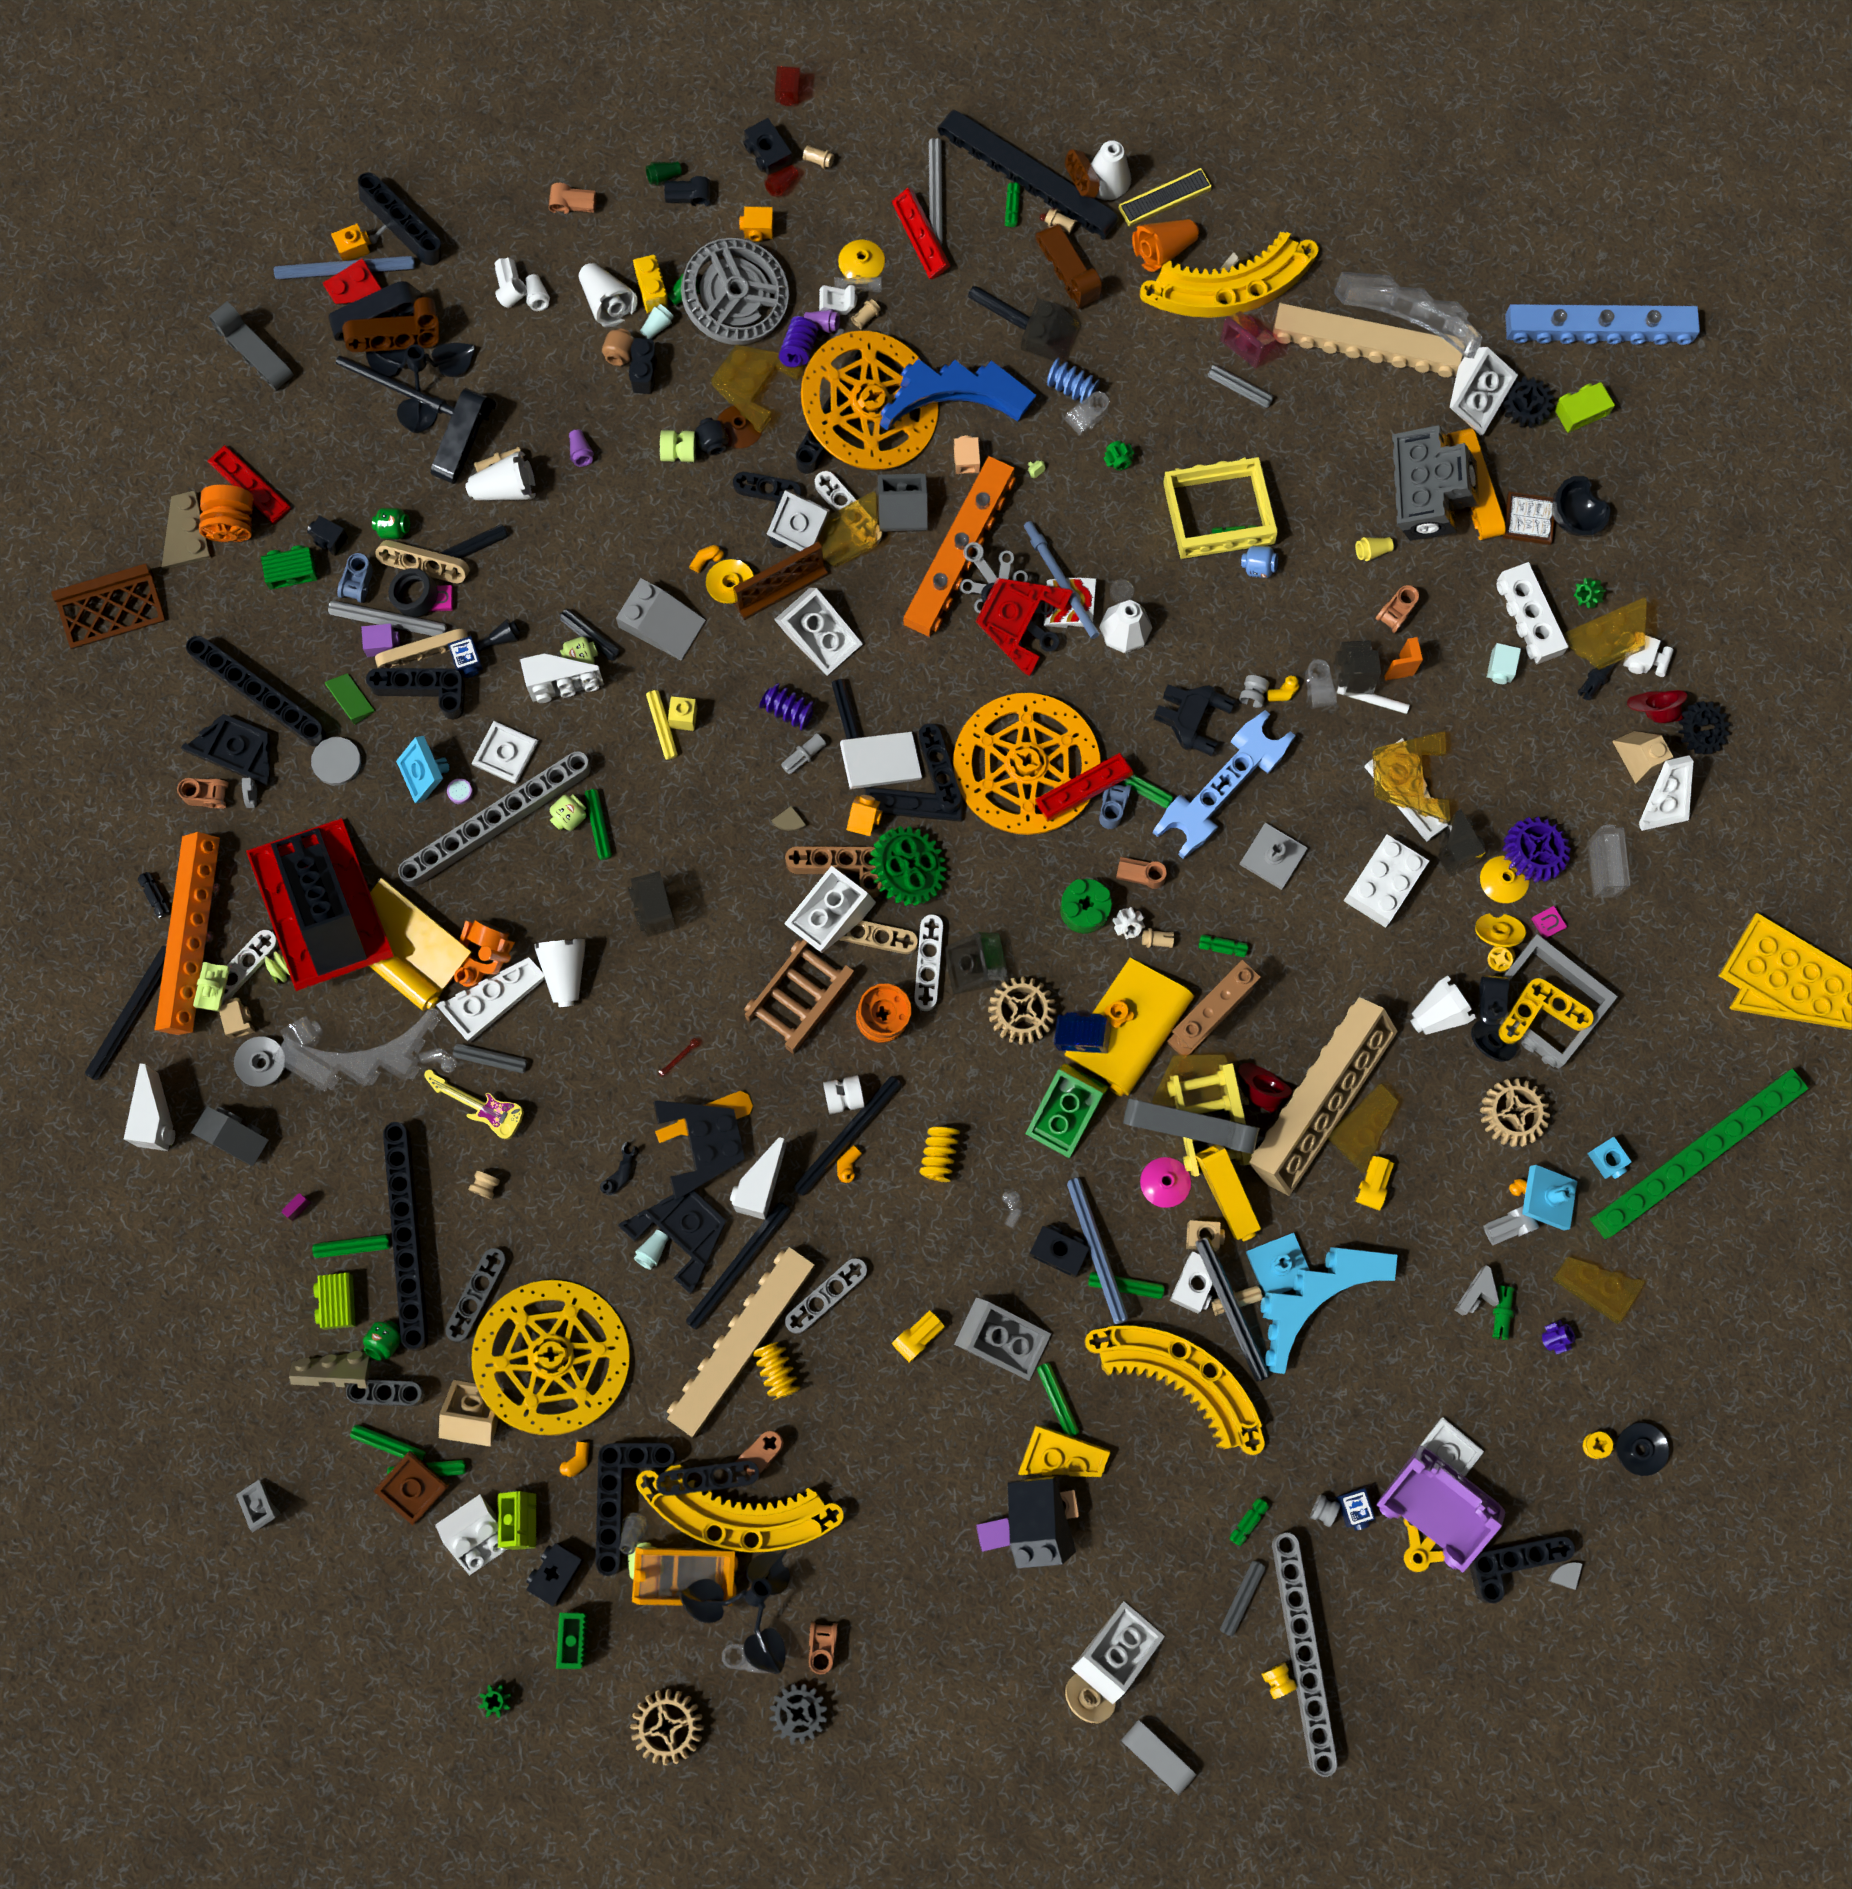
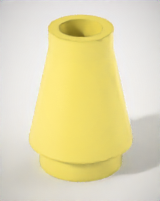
M1363 537L1361 541L1356 542L1355 548L1357 557L1360 560L1369 561L1393 551L1394 546L1390 537Z

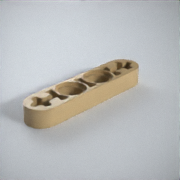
M391 540L383 541L375 552L376 558L382 564L403 570L419 568L430 577L452 583H461L469 573V567L464 560ZM405 555H413L416 559V563H410L409 561H407ZM428 561H436L439 569L431 568Z
M465 629L452 630L383 651L375 656V661L378 668H396L409 664V661L414 659L419 661L432 657V654L440 651L441 654L450 651L448 643L466 638L468 634Z
M861 921L856 925L863 927L865 930L862 938H854L850 930L847 932V936H842L839 939L845 942L901 954L913 953L917 948L918 941L916 935L911 931ZM880 931L889 934V940L884 944H880L875 940V935ZM893 933L898 934L897 939L904 940L906 936L910 937L913 945L903 948V943L895 941V947L891 946Z

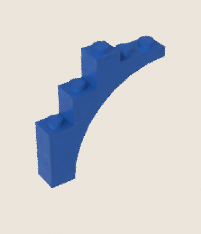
M917 359L913 365L909 363L901 373L903 376L901 388L895 395L896 400L894 403H888L880 414L883 417L880 425L888 430L895 422L912 410L930 403L947 400L984 404L1002 411L1014 420L1019 421L1032 405L1036 394L993 361H990L986 367L982 365L974 375L956 360L950 366L945 364L940 372L936 373L921 360Z

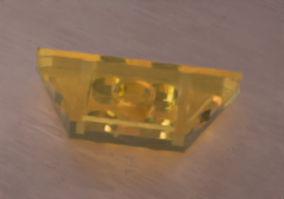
M875 491L827 517L818 541L822 546L823 559L836 568L877 546L876 526L878 525V515L876 514V503L878 496Z
M1645 597L1563 633L1562 635L1568 647L1573 649L1575 654L1581 658L1589 660L1590 664L1598 669L1645 650L1647 599Z
M1173 1055L1151 1103L1166 1107L1176 1106L1174 1096L1170 1097L1167 1082L1171 1081L1170 1075H1178L1179 1082L1217 1074V1071H1220L1219 1065L1228 1063L1224 1055ZM1236 1078L1241 1104L1249 1105V1100L1245 1097ZM1216 1084L1184 1091L1182 1096L1184 1105L1191 1106L1222 1099V1096H1225L1223 1086Z

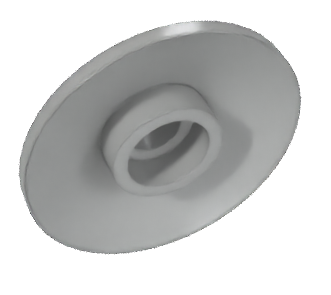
M267 1037L251 1038L245 1041L235 1054L234 1068L236 1074L244 1083L250 1086L263 1087L270 1085L281 1076L285 1068V1054L281 1046L273 1039ZM265 1059L266 1065L259 1068L257 1065L258 1061Z

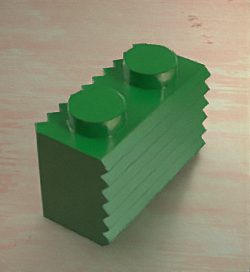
M297 545L293 546L289 551L272 550L267 555L261 556L265 583L270 590L318 580L313 553L309 547Z
M559 1613L556 1668L582 1669L586 1666L584 1662L587 1660L585 1658L587 1655L585 1652L587 1650L585 1646L587 1642L585 1640L588 1638L586 1636L588 1633L586 1629L589 1622L587 1620V1617H589L587 1613Z

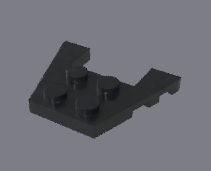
M659 1100L653 1102L658 1124L684 1119L695 1171L669 1177L674 1200L681 1198L745 1159L734 1109Z
M694 1190L675 1200L674 1196L671 1195L660 1201V1203L639 1212L636 1216L618 1225L621 1230L636 1242L655 1223L687 1253L691 1260L676 1274L674 1280L690 1295L694 1292L726 1224V1220Z

